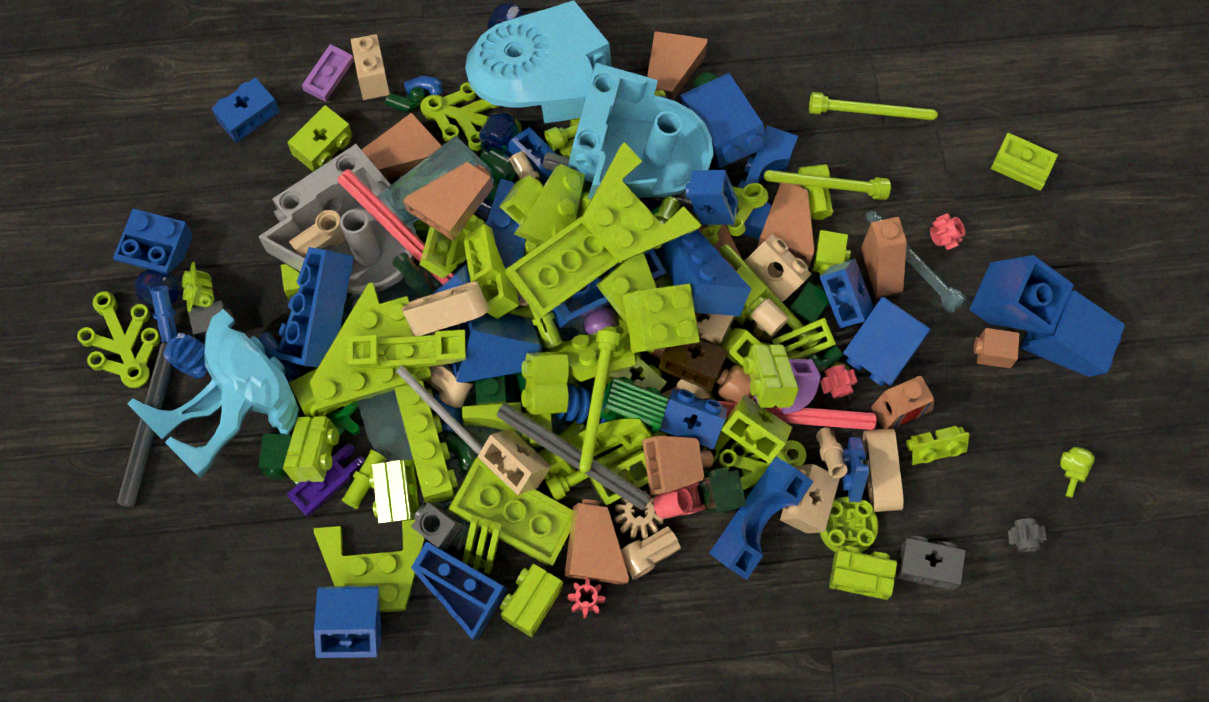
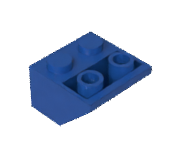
M132 209L113 259L114 261L168 274L184 260L193 235L186 222Z
M379 586L318 587L314 623L316 658L377 657L382 642Z

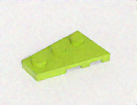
M562 164L555 167L540 191L539 198L531 206L526 214L527 217L522 225L517 228L514 235L541 245L576 221L585 174Z
M644 253L621 262L596 284L626 324L627 320L622 295L656 288Z

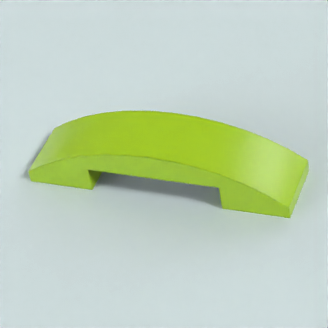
M465 330L436 331L435 335L378 338L377 335L347 336L348 367L398 369L402 365L404 368H419L466 360Z
M619 419L599 424L593 456L621 443L627 450H630L642 444L643 439L653 437V434L640 419ZM586 430L578 433L566 442L582 451ZM552 452L544 459L551 465V468L544 477L545 480L554 476L557 478L563 476L564 478L576 471L574 466Z

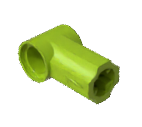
M826 164L798 168V174L830 177ZM800 185L803 189L808 190L811 219L823 220L832 216L833 209L829 188Z

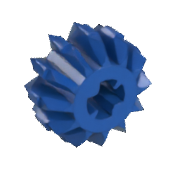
M178 333L166 345L163 354L167 362L180 370L181 373L183 372L189 377L200 379L208 372L204 357L205 344L201 343L198 339H194L184 333Z

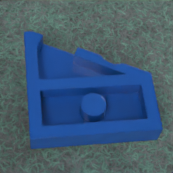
M849 437L847 449H843V460L847 466V473L843 476V490H848L849 502H861L869 467L868 465H863L866 455L863 450L862 439Z

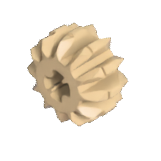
M655 496L650 498L649 503L643 509L645 512L644 519L641 516L635 518V510L638 513L642 510L621 497L623 504H617L615 507V511L619 513L615 517V522L619 524L624 523L620 528L622 533L631 529L630 537L632 539L636 538L637 532H641V537L647 539V529L654 534L658 532L656 524H663L664 519L658 517L654 510L653 502Z

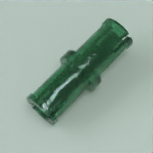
M400 253L404 259L403 261L398 255L394 258L392 265L405 277L406 284L410 288H414L422 297L428 296V294L431 295L438 289L427 278L426 271L422 267H418L407 253Z

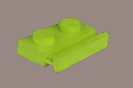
M1007 133L991 169L1041 191L1058 154Z

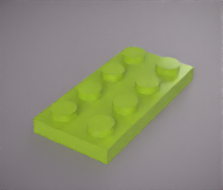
M581 217L505 270V274L539 319L619 263L582 223Z
M475 458L448 508V511L470 523L473 516L476 515L502 524L499 539L550 567L553 566L570 533L573 510L535 489L517 495L479 458ZM489 528L488 533L493 534V529Z

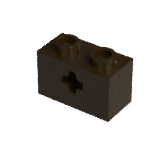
M701 339L697 343L665 348L659 370L712 392L725 364L728 351L716 343H708Z

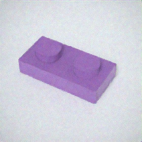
M330 44L302 84L303 91L326 102L354 62L353 55Z

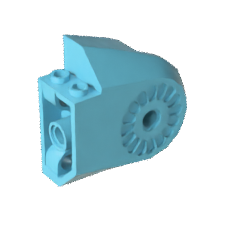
M573 0L496 24L482 34L467 54L465 68L469 85L480 98L493 105L510 108L541 105L544 122L550 123L581 118L595 64L612 66L609 42Z
M596 63L567 167L585 174L584 181L592 182L588 197L592 199L618 148L625 142L642 160L623 179L625 185L637 198L681 194L686 191V184L691 180L692 171L709 169L713 157V145L706 124L691 109L676 101L654 95L657 86L656 79Z

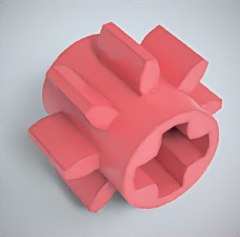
M948 213L937 217V221L933 222L934 226L930 229L933 242L937 246L945 245L947 250L959 246V242H962L961 237L965 235L962 221L958 217L950 218Z
M838 365L824 371L826 377L820 381L824 394L830 392L833 399L853 393L852 386L857 383L853 369L847 371L844 365Z
M589 579L582 586L574 583L576 593L568 594V600L575 601L576 603L572 607V612H576L579 609L583 612L584 618L592 610L594 613L599 614L597 603L605 602V597L598 596L601 585L599 584L594 588L590 585ZM584 593L586 596L592 594V603L589 604L587 601L581 603V594Z

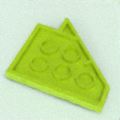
M373 282L368 283L310 380L318 412L395 390L394 388L407 385V382L396 372L397 369L347 366V336L377 335L378 338L414 336L402 311V308L409 303L407 296L379 304ZM429 367L405 368L417 381L432 379Z

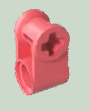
M699 482L671 492L655 495L653 504L658 517L668 519L705 510V504L701 503L697 489Z

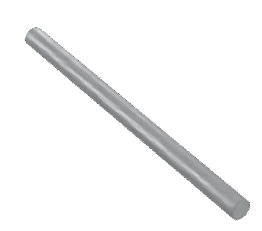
M401 365L396 372L479 455L483 447Z

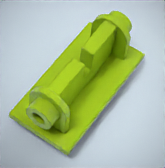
M192 262L190 270L184 272L181 287L184 288L183 300L187 301L188 312H191L193 305L208 307L214 302L211 276L206 272L197 271L195 262Z
M952 426L937 430L935 432L936 440L933 439L930 432L911 436V439L906 440V445L909 451H913L912 465L930 463L937 459L966 453L969 433H964L962 427Z

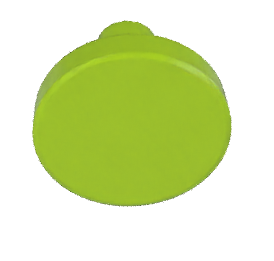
M840 497L833 500L825 532H820V536L826 546L834 552L838 549L843 550L844 546L859 548L861 550L860 553L866 551L872 545L878 533V520L875 512H873L872 505L865 500L849 502V497Z

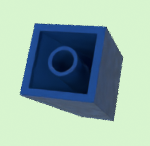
M729 73L681 94L683 106L691 109L706 124L712 138V161L719 168L768 146L762 121Z
M1034 255L990 262L969 310L992 325L1053 334L1074 284Z
M1074 290L1069 295L1054 333L1046 334L1027 330L1020 348L1088 377L1106 374L1112 366V359L1122 339L1121 334L1125 324Z
M882 297L843 354L848 356L846 362L860 371L864 367L872 374L869 378L882 387L886 383L891 386L932 329L887 298Z
M486 313L476 319L460 323L458 330H465L466 360L452 363L456 382L460 383L522 372V362L526 359V353L542 352V344L539 342L538 333L534 328L532 319L508 313L496 319Z

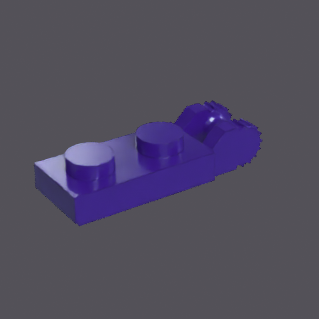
M352 444L345 445L332 456V467L326 471L323 482H311L309 480L307 482H300L288 492L287 496L307 518L351 479V476L354 475L355 471L359 472L366 460L363 456L356 458L345 469L340 465L354 452L355 447Z

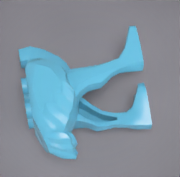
M224 309L211 318L205 334V366L212 378L205 389L194 399L173 411L158 410L133 398L128 403L162 440L181 423L194 418L210 417L222 408L220 425L206 446L193 447L172 437H169L165 442L200 479L209 470L215 457L224 445L238 434L243 419L250 411L267 414L271 426L278 428L280 433L284 435H289L295 426L299 412L295 397L285 377V367L274 356L269 359L265 355V347L255 336L249 339L244 333L230 329L235 324V321Z

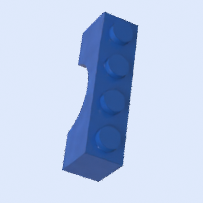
M767 126L765 135L768 146L757 151L755 158L749 157L745 172L749 174L746 181L740 180L738 188L743 189L748 184L759 183L764 177V173L768 170L786 171L798 136ZM768 202L752 210L744 222L746 230L743 235L759 240L771 209V205Z
M776 456L709 554L747 580L763 557L760 538L767 521L782 508L798 506L814 481Z

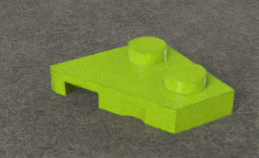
M430 226L419 265L440 278H445L467 259L463 239L467 235L461 231L455 240L452 241Z

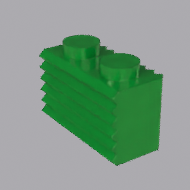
M614 377L607 385L600 418L610 421L640 419L654 435L661 427L668 397L661 395V392L656 388H642L634 385V381L627 377Z

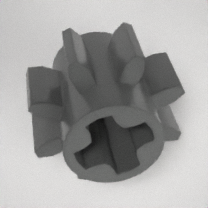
M1036 519L1017 520L1014 522L1015 527L1008 531L1009 544H1016L1018 552L1040 550V543H1044L1043 541L1047 540L1045 526H1039Z

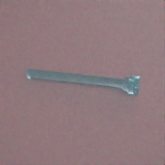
M874 211L866 213V219L870 223L882 220ZM906 245V260L941 296L940 300L943 302L942 306L949 313L960 307L966 300V297L959 290L949 289Z

